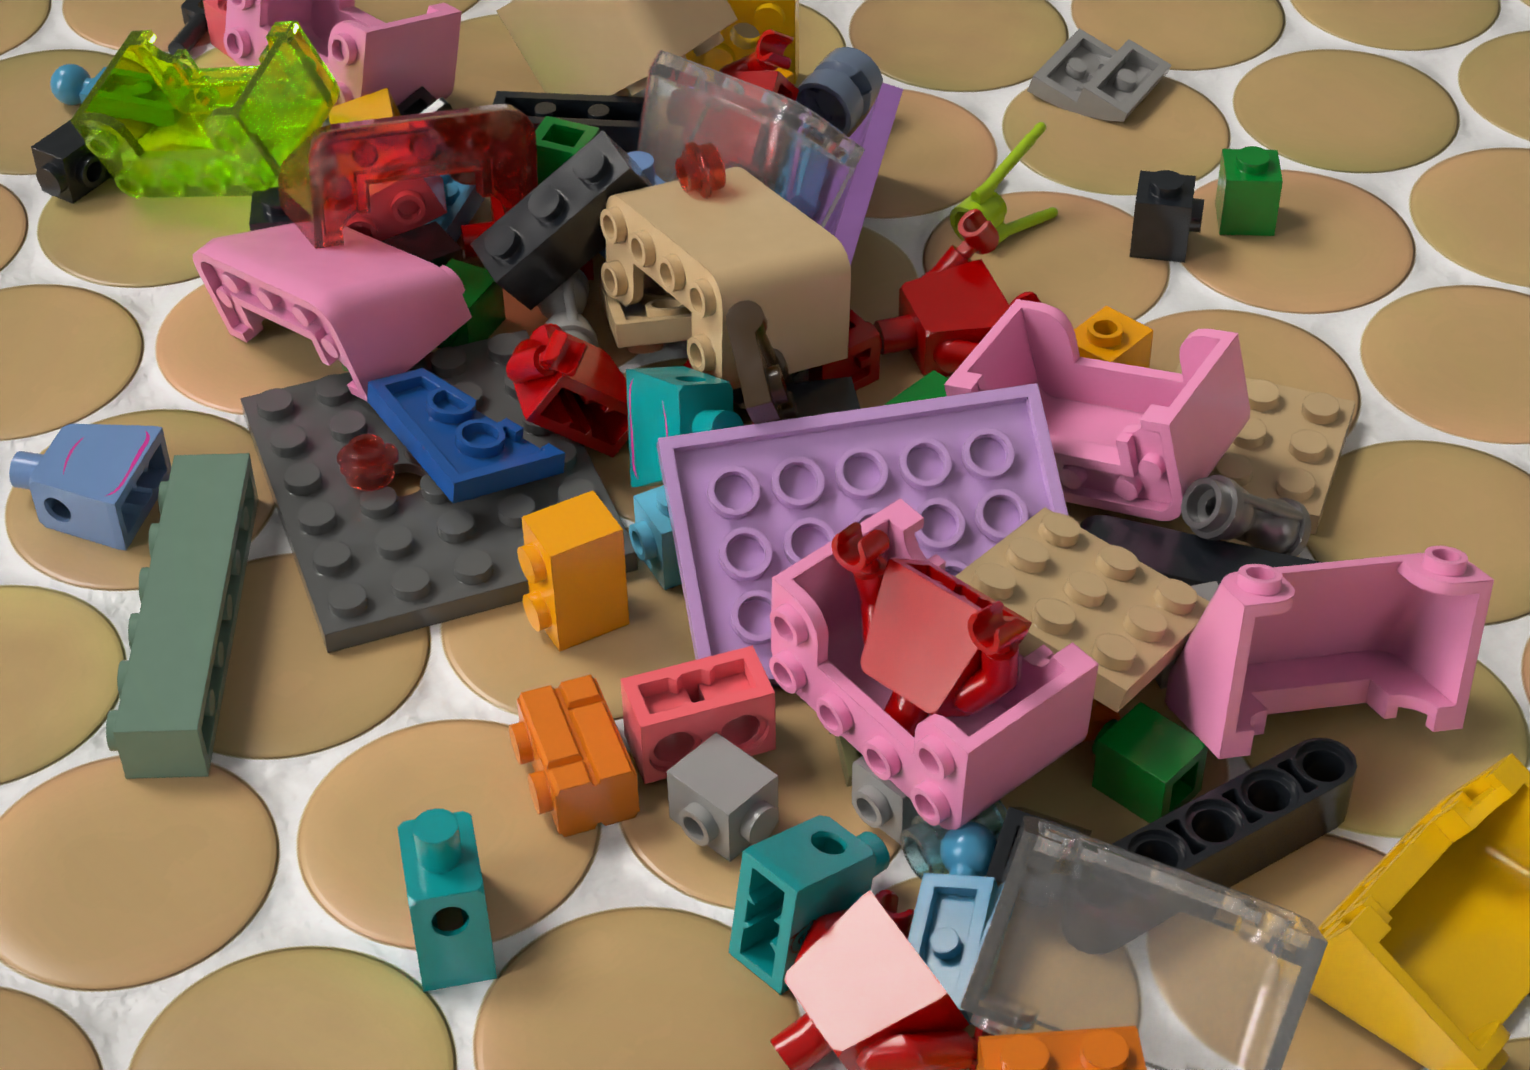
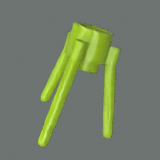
M1044 122L1037 123L988 179L951 211L949 217L951 226L961 240L964 241L958 231V223L960 218L972 209H979L987 221L992 222L999 234V244L1010 235L1039 225L1058 215V210L1055 207H1051L1005 224L1004 219L1007 214V206L1003 198L995 192L997 186L1045 132L1046 124Z

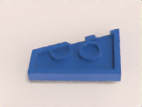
M424 368L368 381L367 402L453 504L564 473L565 452L550 443L541 448L537 447L523 438L524 428L508 418L495 422L476 410V399Z

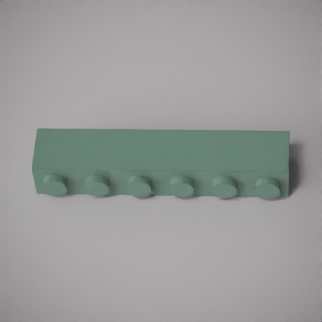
M249 453L174 455L169 481L160 482L158 491L160 522L152 523L149 529L150 567H142L139 574L141 608L139 613H132L129 618L128 639L131 653L129 660L120 661L118 667L119 707L118 710L109 711L106 721L108 748L110 751L119 752L126 779L209 776L259 500Z

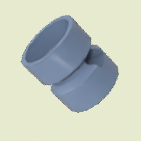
M851 47L836 48L797 87L799 92L793 110L795 122L809 136L815 131L827 142L839 141L859 122L861 116L866 114L873 106L883 82L879 67L870 56L861 50Z

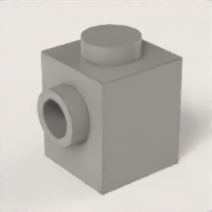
M717 732L667 770L669 818L679 824L693 842L700 846H709L729 862L751 844L765 840L779 822L778 775Z

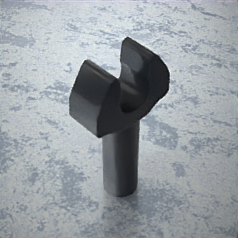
M186 0L181 5L185 26L168 45L169 53L176 59L185 58L206 31H208L203 4L204 0Z

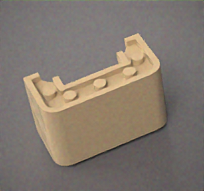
M513 0L497 10L498 15L545 93L628 96L630 93L634 95L659 80V77L663 80L689 64L685 57L686 53L693 50L698 57L724 41L720 31L738 20L727 0Z
M738 166L619 193L608 198L606 209L602 210L600 215L601 229L606 239V263L601 268L603 286L610 297L618 299L620 304L624 306H629L641 301L644 288L660 285L666 292L670 293L692 312V337L687 342V354L694 370L727 380L733 389L741 388L726 325V315L734 304L746 300L756 302L761 306L767 319L768 328L766 334L772 347L783 354L789 367V374L848 358L851 268L848 255L842 243L834 235L746 170Z

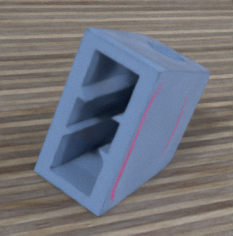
M69 424L60 429L44 454L18 451L11 461L9 478L13 487L29 489L31 491L39 522L46 528L126 551L158 499L160 482L169 481L172 467L162 427Z

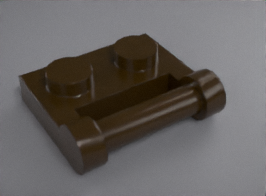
M749 300L734 304L726 315V325L745 407L754 424L800 418L791 391H787L785 384L789 374V367L783 354L773 348L766 334L768 328L767 319L761 306Z

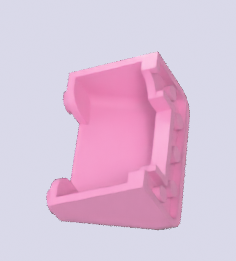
M316 218L217 237L210 240L193 254L195 267L230 335L247 343L264 329L261 322L266 318L312 340L322 363L330 366L336 360H339L349 370L353 380L347 386L351 394L367 401L368 381L407 372L472 318L462 295L465 292L464 285L452 269L445 265L438 267L429 261L350 229L338 220L331 221L327 218Z
M1431 546L1425 550V553L1283 567H1270L1262 564L1243 565L1239 568V571L1229 573L1222 579L1171 668L1165 703L1218 759L1251 755L1254 735L1264 734L1267 715L1367 703L1384 719L1396 718L1398 707H1403L1427 714L1425 726L1432 732L1462 729L1494 579L1470 563L1468 556L1464 552L1448 546Z

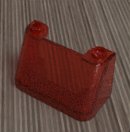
M506 104L329 124L316 129L284 159L278 174L280 207L315 249L344 245L342 230L347 221L356 213H371L370 184L449 174L453 180L463 185H476V192L483 198H497L503 206L504 214H506L538 186L534 125L522 111Z

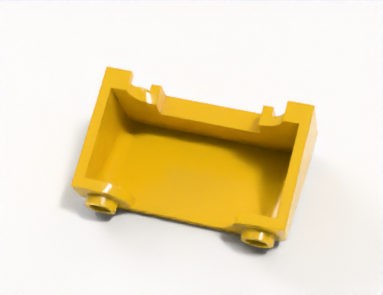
M1510 753L1450 793L1431 808L1284 964L1288 972L1306 991L1429 1070H1500L1510 1057L1503 1049L1509 1040L1510 1033L1502 1024L1530 992V771L1513 753Z

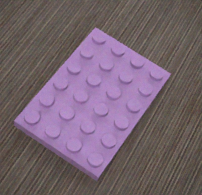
M1038 383L658 438L657 451L695 659L753 645L771 685L778 684L769 666V660L772 657L770 622L772 577L832 541L836 534L853 522L861 523L901 498L924 517L923 528L915 532V537L926 559L935 554L939 555L946 561L945 571L956 576L1044 507L1053 512L1068 516Z

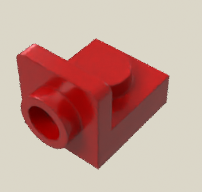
M850 309L848 358L810 368L809 381L852 377L856 391L879 380L882 341L880 333L875 326L863 320Z

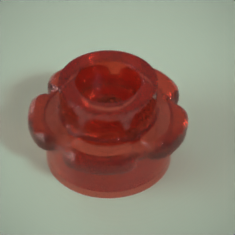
M693 141L686 143L685 149L682 151V157L677 158L675 162L678 181L685 192L689 193L696 190L700 192L703 198L708 199L713 191L725 187L726 173L723 160L719 151L711 142L697 145Z
M363 434L354 437L347 445L340 449L337 455V463L341 465L340 472L345 476L346 482L352 488L361 491H373L387 486L395 476L394 464L399 461V452L395 445L391 443L384 444L382 438L373 434Z

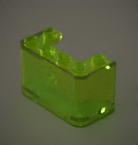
M297 21L274 23L266 36L268 44L258 58L261 64L256 66L199 68L186 49H177L175 54L171 55L154 46L153 43L157 37L152 30L131 31L70 120L85 140L87 148L99 158L115 179L117 187L128 196L134 198L252 196V191H263L273 187L286 186L339 99L340 88Z

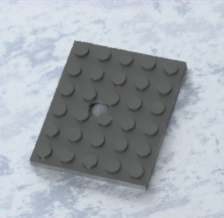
M526 330L502 333L489 339L438 349L427 354L408 370L426 369L476 399V410L495 422L508 418L524 428L523 438L539 448L550 443L566 453L564 473L486 494L471 500L453 504L371 405L367 401L351 394L347 384L353 379L349 372L327 375L318 380L281 389H269L260 394L240 398L246 424L327 653L523 601V595L529 593V585L520 566L517 554L518 547L524 545L521 517L592 490L623 528L626 573L638 570L637 554L633 549L630 537L584 445L528 422L523 415L514 384L507 377L506 365L515 347L521 341L530 339ZM400 473H414L422 477L420 480V490L407 496H397L394 489L380 484L386 478Z

